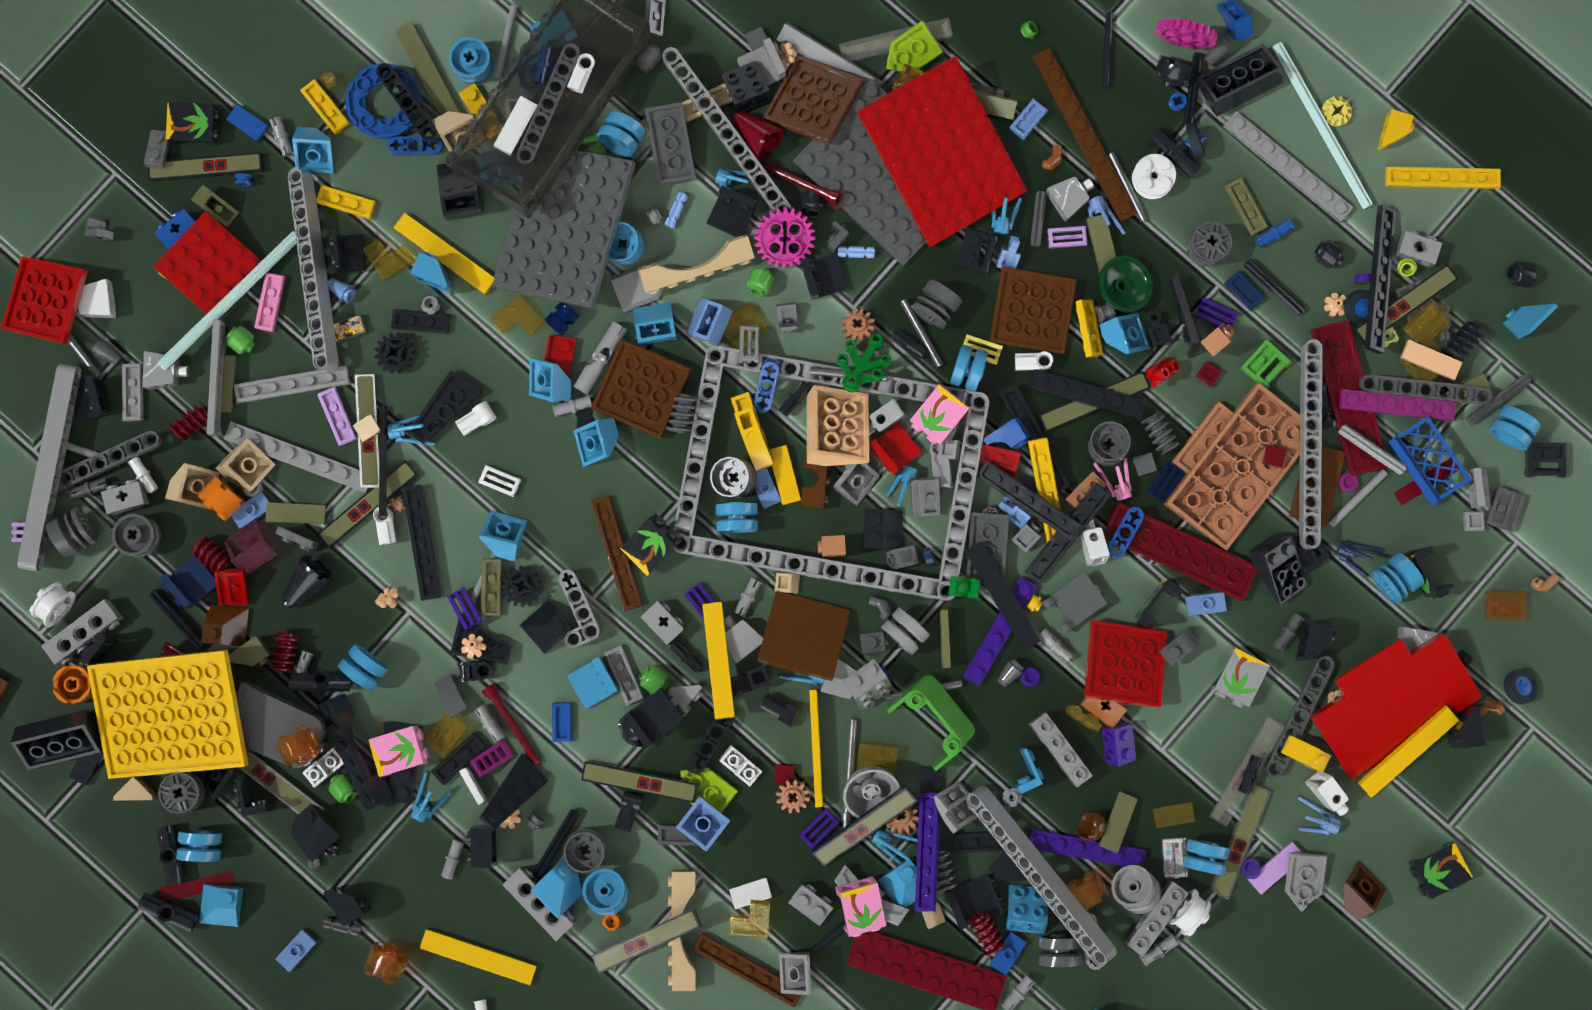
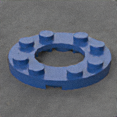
M379 63L364 68L350 82L345 99L346 109L351 121L361 132L377 139H391L392 137L403 135L413 125L401 109L393 118L386 120L377 119L368 112L366 99L370 90L375 86L383 84L376 74L377 67L382 64ZM389 64L422 108V94L413 76L403 68ZM385 71L382 77H388L391 71ZM396 86V88L400 91L402 86ZM407 101L404 107L409 108L412 105V101Z

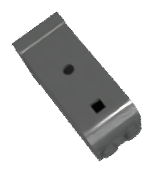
M241 682L236 698L245 747L292 768L312 765L327 746L325 740L329 732L321 715L271 693L252 682Z

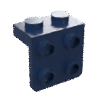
M191 557L171 575L164 574L160 578L163 582V589L167 593L171 592L175 597L174 601L180 608L191 609L216 588L215 577L203 563L198 561V557Z

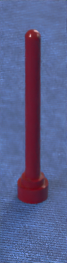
M761 163L765 171L825 197L828 203L833 206H837L842 199V192L835 189L828 191L771 164Z
M495 683L482 690L481 692L484 697L492 700L535 765L540 764V758L499 698L498 688Z

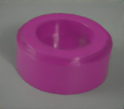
M1345 473L1339 477L1338 486L1343 492H1352L1358 487L1359 481L1356 476L1351 477L1350 473Z

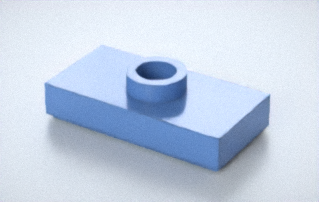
M1033 98L1009 129L1024 140L1048 110Z
M767 468L756 471L758 477L755 490L763 508L766 509L781 502Z
M260 492L242 504L232 515V518L238 527L243 529L266 513V503L269 500L263 492Z
M1222 592L1185 597L1187 616L1227 611L1225 596Z
M302 929L278 955L276 960L287 971L291 972L317 941Z

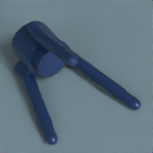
M1342 540L1336 551V555H1339V560L1347 563L1367 578L1368 574L1347 558L1351 559L1353 555H1357L1373 561V557L1356 551V548L1384 552V549Z

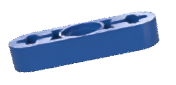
M421 136L392 137L387 144L389 151L396 156L439 155L444 149L442 141L439 140L437 143L439 147H436V150H433L432 147H426V151H424L425 145ZM414 141H418L421 144L420 149L417 151H413L410 148ZM398 142L400 145H406L407 151H405L404 147H398V150L395 151L392 146Z
M775 359L765 360L761 369L754 401L755 409L761 413H765L771 408L780 365ZM769 365H773L771 377L767 376V367H769ZM765 381L770 382L772 388L765 390L761 384ZM766 395V404L764 406H760L762 396Z
M1132 507L1125 513L1107 546L1111 558H1119L1124 555L1144 518V513L1140 508ZM1137 511L1139 520L1135 519L1131 525L1125 524V520L1130 522L1132 518L1130 512L1134 513ZM1126 527L1130 530L1128 538L1121 537V528ZM1117 537L1120 541L1126 542V544L1121 543L1119 546L1121 552L1114 555L1111 546L1118 544L1119 541L1115 540Z

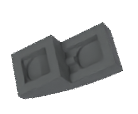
M452 675L434 684L450 718L468 709Z

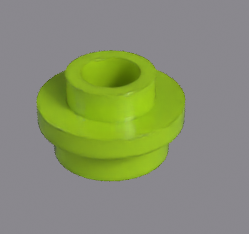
M1411 258L1400 260L1397 265L1398 273L1405 277L1413 275L1417 270L1416 262ZM1409 264L1410 268L1405 269L1403 266Z

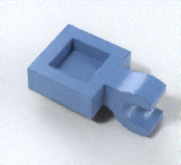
M1011 236L1008 249L1002 247L996 267L1016 269L1021 256L1020 252H1016L1020 243L1019 237Z
M1006 496L998 505L1000 509L1008 513L1009 520L1020 529L1032 517L1031 513L1018 504L1015 505Z

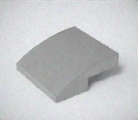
M959 781L934 797L941 817L953 834L977 818V815L966 801L969 792Z

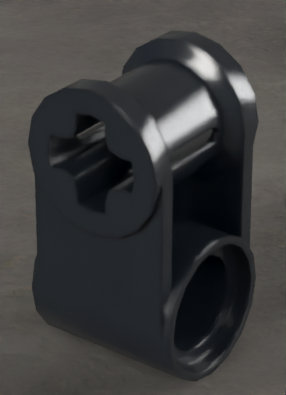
M490 662L457 663L459 667L458 682L490 679L495 674V667ZM484 665L489 668V673L486 676L481 674V668Z

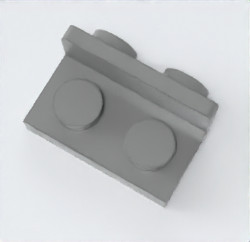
M1481 468L1467 470L1466 472L1472 479L1468 482L1471 509L1490 507L1487 470Z
M802 883L788 903L820 926L830 911L834 909V906L831 905L833 901L825 895L820 897L815 893L817 890L810 884L805 886Z

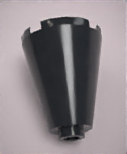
M304 554L300 558L282 594L283 603L289 608L299 607L334 579V577H330L332 572L318 559L314 562L310 559L312 557L310 555Z

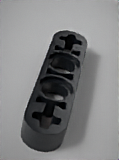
M736 714L731 720L727 719L724 724L728 725L727 728H724L723 725L717 723L718 720L714 719L688 762V768L692 774L699 775L705 771L733 725ZM715 727H720L723 731L719 738L712 736V729ZM704 744L712 746L710 754L702 753L701 748ZM698 753L702 757L708 758L706 762L703 759L700 762V765L702 766L701 769L697 768L695 771L693 770L694 767L692 763H697L700 758L696 756Z

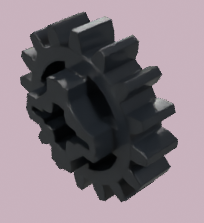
M391 332L389 338L383 335L384 341H377L380 347L374 348L378 352L374 358L380 359L377 365H384L382 370L386 372L389 369L391 374L395 370L398 374H401V369L408 371L407 365L413 366L414 364L411 362V359H416V356L412 354L416 351V348L411 347L414 343L412 341L407 342L408 337L406 335L401 338L400 333H397L395 337ZM399 341L402 342V344L400 343L399 345H395L392 342ZM394 350L398 351V352H397V354H398L397 357L393 356V355H394V353H393ZM397 362L398 365L393 366L388 363Z
M519 566L518 571L513 567V573L506 572L508 578H502L505 585L501 586V589L506 590L502 595L504 597L509 596L507 602L514 601L513 606L517 607L519 603L522 608L525 607V603L531 606V600L538 601L536 595H542L539 588L544 586L538 582L542 578L536 577V570L531 573V567H527L524 570L523 566ZM522 574L519 579L512 580L516 575ZM530 577L533 579L535 587L531 586L529 582ZM524 581V585L530 588V590L522 589L520 592V588L514 584H522ZM510 586H512L515 591L514 596L511 594ZM532 593L530 597L522 599L525 594Z

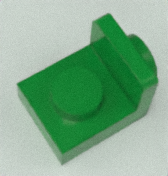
M950 577V596L978 599L979 579Z

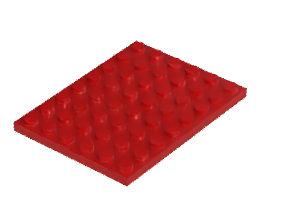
M956 56L856 112L929 247L1003 205L1004 198H1007V202L1027 191Z

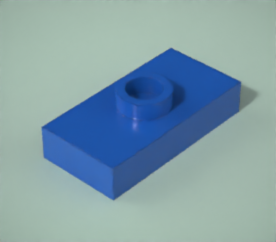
M1009 931L1004 939V947L995 953L989 963L990 966L1004 975H1007L1027 943L1011 931Z

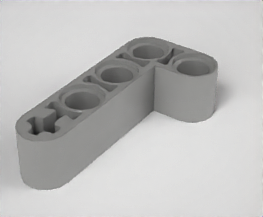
M571 570L562 571L559 575V582L579 625L578 628L569 631L565 635L564 640L567 646L578 648L599 638L601 628L577 574ZM566 574L573 576L571 583L574 586L577 584L578 587L571 588L568 582H564ZM574 591L581 593L579 601L574 602L571 595ZM586 608L589 611V616L586 619H581L579 612L581 609ZM590 626H594L597 630L596 635L593 637L587 634V629ZM572 634H577L579 637V641L575 645H572L569 641V637Z

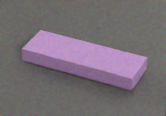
M334 386L318 393V398L338 445L341 447L357 440L358 438L336 387Z
M1293 842L1286 845L1262 866V872L1258 878L1247 879L1259 894H1263L1287 873L1289 853H1301Z

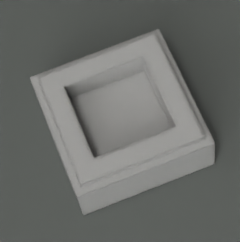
M1484 511L1463 512L1464 531H1485Z

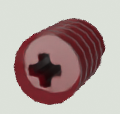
M199 401L200 408L193 405L194 412H191L189 409L186 410L187 417L180 414L181 421L174 418L175 425L168 423L172 432L183 441L187 440V435L191 437L194 435L193 430L199 432V426L202 428L206 427L208 409L201 401Z
M207 535L194 545L192 556L198 557L199 562H204L205 567H210L211 572H215L216 569H219V571L230 569L235 560L229 562L231 555L223 557L225 550L217 552L219 545L212 548L213 540L206 543Z
M277 630L276 632L281 634V636L275 637L279 644L273 645V647L278 651L271 653L276 659L269 660L274 667H268V669L281 672L293 671V668L288 666V664L295 663L290 657L296 656L292 649L298 648V645L294 642L300 641V638L295 634Z
M988 911L979 912L967 919L968 923L974 922L970 927L971 930L978 929L974 935H981L977 940L978 943H985L981 946V949H988L984 954L985 956L997 953L1005 945V941L1001 939L1002 935L998 932V927L994 925L995 921L991 918L992 915Z

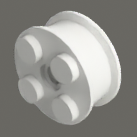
M1150 154L1143 157L1137 163L1132 174L1134 189L1139 195L1147 199H1159L1165 196L1172 188L1176 179V170L1173 163L1167 157L1159 154Z
M55 582L47 588L43 587L37 593L38 598L31 606L29 612H31V616L34 618L39 617L42 619L46 627H52L60 622L70 611L76 595L72 591L67 592L64 590L60 582Z
M1196 889L1188 892L1189 894L1169 920V924L1178 926L1183 935L1191 936L1196 931V928L1201 923H1206L1210 917L1208 913L1211 908V902L1203 900Z

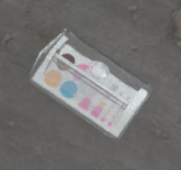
M1186 838L1162 839L1163 872L1165 878L1188 877V868L1182 866L1184 856L1187 855Z

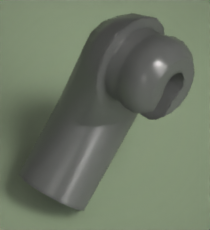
M871 595L868 605L878 607L881 612L880 618L882 620H889L892 615V609L888 601Z

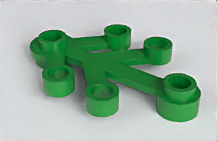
M875 333L870 336L868 348L861 360L856 350L857 343L854 340L846 342L845 350L849 353L855 366L853 374L848 366L849 357L846 354L838 355L837 364L841 366L845 377L842 380V385L846 391L853 393L860 389L861 384L872 381L879 382L883 379L884 372L880 368H887L891 365V356L884 354L880 357V360L869 362L874 352L883 348L884 339L880 334ZM873 370L872 374L861 376L863 372Z

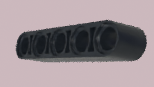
M387 63L380 64L376 69V74L424 142L428 145L437 144L440 140V135L434 124L392 66ZM385 71H391L388 77H382ZM396 86H402L399 92H393ZM407 101H412V105L409 108L404 107ZM418 116H423L422 122H415ZM434 131L433 137L426 138L427 132Z

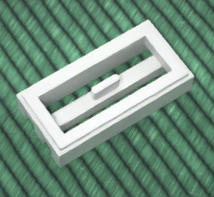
M485 465L478 483L515 497V493L522 480ZM489 470L515 481V484L513 485L487 474ZM486 477L495 482L503 484L507 487L512 488V491L510 492L496 485L484 481V479Z
M466 767L460 770L461 776L478 805L487 801L470 768Z

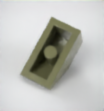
M204 185L200 187L191 199L227 227L239 213Z
M255 636L230 653L229 660L231 663L262 667L269 662V658L273 655H271V651L260 636Z

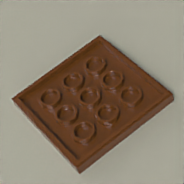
M797 55L765 112L763 119L831 145L865 81L863 78Z
M1001 267L989 342L1064 355L1077 279Z
M621 339L591 409L662 439L668 421L671 418L670 412L674 411L672 405L677 404L673 398L680 397L677 393H682L691 368Z
M776 591L757 662L833 681L851 610Z

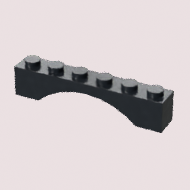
M346 694L328 699L318 705L320 715L325 722L365 811H369L394 799L387 782L369 768L357 749L352 731L353 709Z

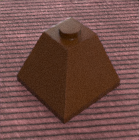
M210 605L203 623L201 643L233 646L245 644L250 608Z
M1359 861L1356 862L1344 883V907L1357 921L1375 911L1386 891V888Z

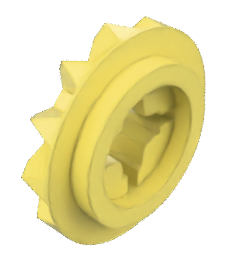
M1333 96L1323 104L1322 114L1329 125L1342 126L1350 120L1352 107L1349 104V100H1345L1342 96ZM1342 106L1341 115L1337 113L1332 116L1335 110L1333 107L1338 108Z

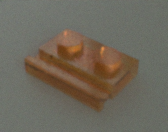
M1485 591V619L1526 621V593Z

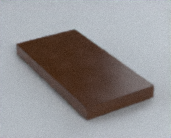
M1308 443L1307 446L1310 449H1314L1315 444ZM1322 446L1321 525L1326 527L1345 453ZM1308 459L1307 466L1313 469L1314 461ZM1300 473L1289 517L1299 519ZM1308 478L1306 483L1308 487L1313 488L1314 481ZM1311 497L1306 499L1307 505L1313 507L1314 500ZM1308 516L1306 518V522L1314 523L1312 517Z

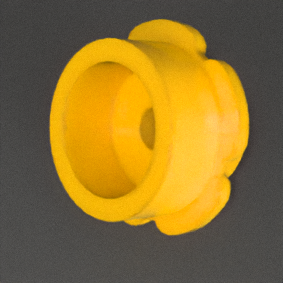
M1034 594L1031 596L1026 605L1030 612L1034 610L1037 612L1042 605V601H1040L1041 596L1037 597Z

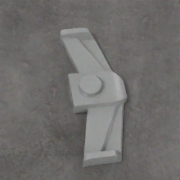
M959 422L941 444H933L932 442L930 444L933 477L939 478V487L954 488L950 460L959 459L961 441L953 440Z
M846 865L843 866L834 880L838 886L858 881ZM879 888L880 897L882 898L885 892ZM881 899L885 921L899 926L909 909Z

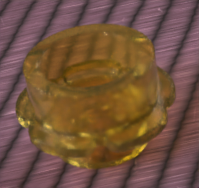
M323 71V75L319 77L321 83L327 89L335 87L337 81L335 75L331 72L326 73Z

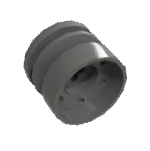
M1210 221L1203 223L1191 234L1187 241L1186 249L1189 258L1195 264L1202 267L1215 266L1227 256L1232 247L1231 233L1226 226L1219 222ZM1209 239H1211V242L1215 243L1213 246H1211V243L1207 242Z
M929 279L922 290L928 298L918 296L916 299L918 303L914 302L911 308L925 322L944 329L947 325L945 321H950L951 319L946 310L955 313L962 300L946 286Z
M1110 421L1099 424L1093 430L1089 439L1088 452L1091 458L1098 464L1114 466L1120 463L1127 455L1131 445L1130 435L1127 429L1117 422ZM1107 441H1109L1110 445L1112 446L1109 450L1107 449V446L1104 445L1107 443Z
M77 507L71 509L70 512L64 513V520L57 517L46 524V530L52 543L65 558H70L80 551L79 545L87 548L89 543L94 544L98 541L91 521Z
M191 771L173 773L167 776L160 784L158 795L162 806L166 810L179 814L200 808L206 801L208 791L202 777L198 773ZM179 789H182V790H181V793H183V796H179V795H180V793L178 792Z
M589 827L574 831L566 841L563 850L564 859L572 870L579 873H589L597 869L602 863L606 852V842L602 834ZM587 844L589 845L588 849L590 851H586L584 853L582 852L583 848L581 846L584 847Z

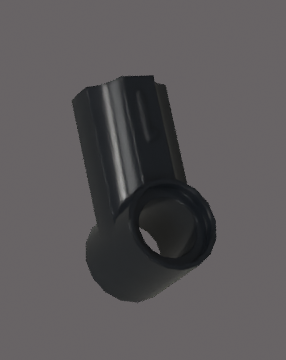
M769 693L760 706L764 711L774 715L779 721L791 728L801 713V710L787 702L784 703Z
M625 790L620 803L621 809L615 823V828L631 832L644 796Z

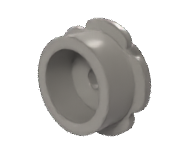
M650 207L649 211L645 212L647 219L651 225L660 224L662 217L657 209L653 210Z
M427 296L423 299L421 308L427 314H434L435 311L440 309V303H438L439 301L435 297Z
M1016 788L1006 789L1003 792V803L1009 805V807L1017 806V803L1021 801V795Z

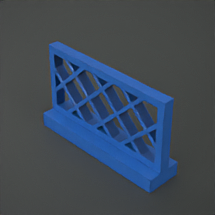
M1429 416L1388 441L1432 506L1472 480ZM1428 422L1431 427L1430 436L1418 434L1420 425ZM1433 431L1437 435V437L1432 436ZM1406 434L1415 435L1413 446L1404 445L1400 438ZM1418 436L1429 438L1427 449L1415 447ZM1431 439L1441 441V452L1429 450ZM1444 447L1448 451V453L1443 452ZM1415 449L1426 451L1424 462L1415 461L1413 458ZM1429 452L1440 454L1438 465L1426 463ZM1442 455L1452 457V468L1440 466ZM1426 465L1437 467L1435 478L1426 477L1424 474ZM1439 468L1451 470L1449 481L1437 479ZM1453 471L1462 472L1466 478L1460 483L1451 482ZM1429 480H1433V481H1434L1433 486H1432V484L1430 483ZM1437 481L1448 483L1446 492L1441 495L1435 490Z

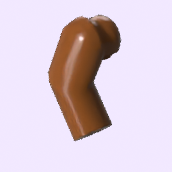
M1061 145L1052 146V156L1043 160V169L1053 170L1060 165L1062 159Z
M1486 700L1480 705L1481 716L1488 711L1502 715L1505 712L1504 704L1500 701Z

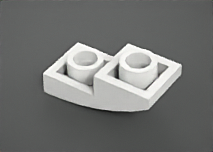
M732 745L719 758L722 764L748 786H751L762 773L757 766Z
M336 746L303 772L314 788L344 765L336 750Z

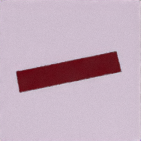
M1452 457L1441 463L1440 466L1452 468ZM1437 467L1425 473L1426 477L1435 478ZM1439 468L1437 479L1445 480L1450 476L1451 470ZM1415 480L1394 492L1401 505L1406 504L1423 493ZM1429 480L1430 483H1431L1432 486H1433L1434 481H1433V480Z
M232 871L159 887L161 898L168 902L203 894L204 884L235 887Z

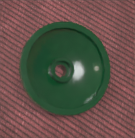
M1118 256L1112 258L1102 267L1099 274V289L1102 297L1112 308L1118 311H1137L1145 306L1151 297L1153 290L1151 275L1145 265L1133 257Z

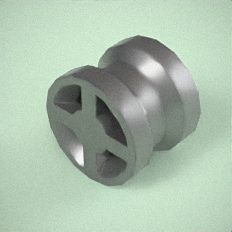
M1108 303L1104 306H1095L1096 316L1100 324L1116 317L1114 308Z

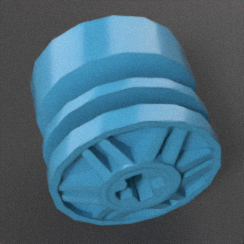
M619 222L608 259L621 265H630L638 261L645 249V242L641 232L630 224ZM623 241L626 242V246H627L626 248H623V247H622V246H623V244H622Z
M1400 552L1387 560L1389 567L1381 565L1379 570L1376 569L1371 572L1372 578L1379 590L1395 604L1400 603L1402 598L1408 597L1407 590L1414 592L1424 585V580L1419 570Z

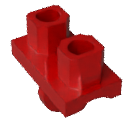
M1165 357L1145 370L1147 378L1151 380V386L1156 387L1180 371V366L1177 360L1171 361L1170 357Z

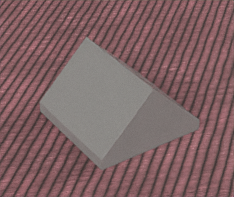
M867 463L850 464L833 488L857 506L880 475Z
M809 952L780 953L781 993L812 995Z

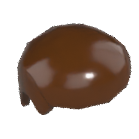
M1096 812L1084 813L1078 824L1079 837L1092 842L1101 838L1106 828L1105 819Z

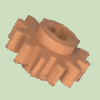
M853 309L852 315L846 313L847 320H841L844 325L841 329L843 333H846V339L852 336V340L855 342L859 338L863 343L864 336L868 339L871 338L869 332L875 331L874 327L871 326L875 322L874 319H870L871 315L869 312L864 315L863 309L859 313H856V310Z
M797 778L794 779L793 783L786 779V785L779 784L781 790H777L776 795L781 797L776 802L783 803L782 810L788 807V811L791 813L792 809L795 808L799 813L800 806L806 808L807 804L805 801H810V796L805 795L809 793V788L803 789L804 781L797 784ZM790 793L792 795L793 793H796V798L793 796V798L791 799L789 797Z
M911 805L887 822V828H891L892 834L898 831L900 837L903 836L905 831L910 835L911 828L917 830L914 823H919V818L917 817L919 815L918 810H914L913 805Z

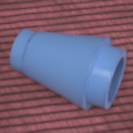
M334 278L328 281V288L342 302L349 303L354 299L356 290L352 285Z

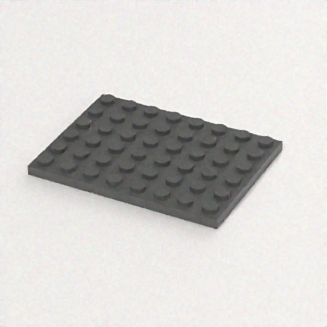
M870 79L857 95L831 145L813 139L793 162L819 187L828 191L835 189L842 192V199L838 205L896 261L904 266L926 241L856 113L858 110L887 95L881 87Z
M540 144L534 160L531 164L526 165L495 271V279L491 286L497 289L594 310L636 163L621 158Z

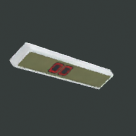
M374 374L355 375L357 422L371 414L377 424ZM358 435L360 489L379 488L378 435L362 442Z

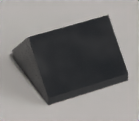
M243 767L205 770L201 777L210 798L215 800L224 795Z

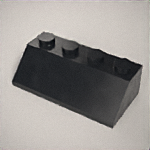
M1262 44L1198 76L1197 81L1207 105L1217 117L1282 84L1283 68L1267 47Z
M88 709L15 727L10 742L27 770L101 752L97 723Z

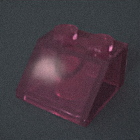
M256 520L224 541L231 562L237 569H244L245 576L254 572L259 566L277 555L272 542Z

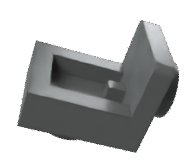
M796 303L776 304L779 330L784 333H792L799 329Z

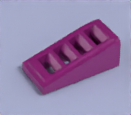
M502 740L472 759L470 763L479 777H483L512 758L514 754L505 740ZM500 746L507 755L506 757H503L498 749ZM494 751L496 753V755L500 759L498 762L496 761L491 752ZM485 756L489 757V759L493 763L492 766L489 765V763L485 759ZM479 760H481L484 766L486 767L484 771L478 763Z

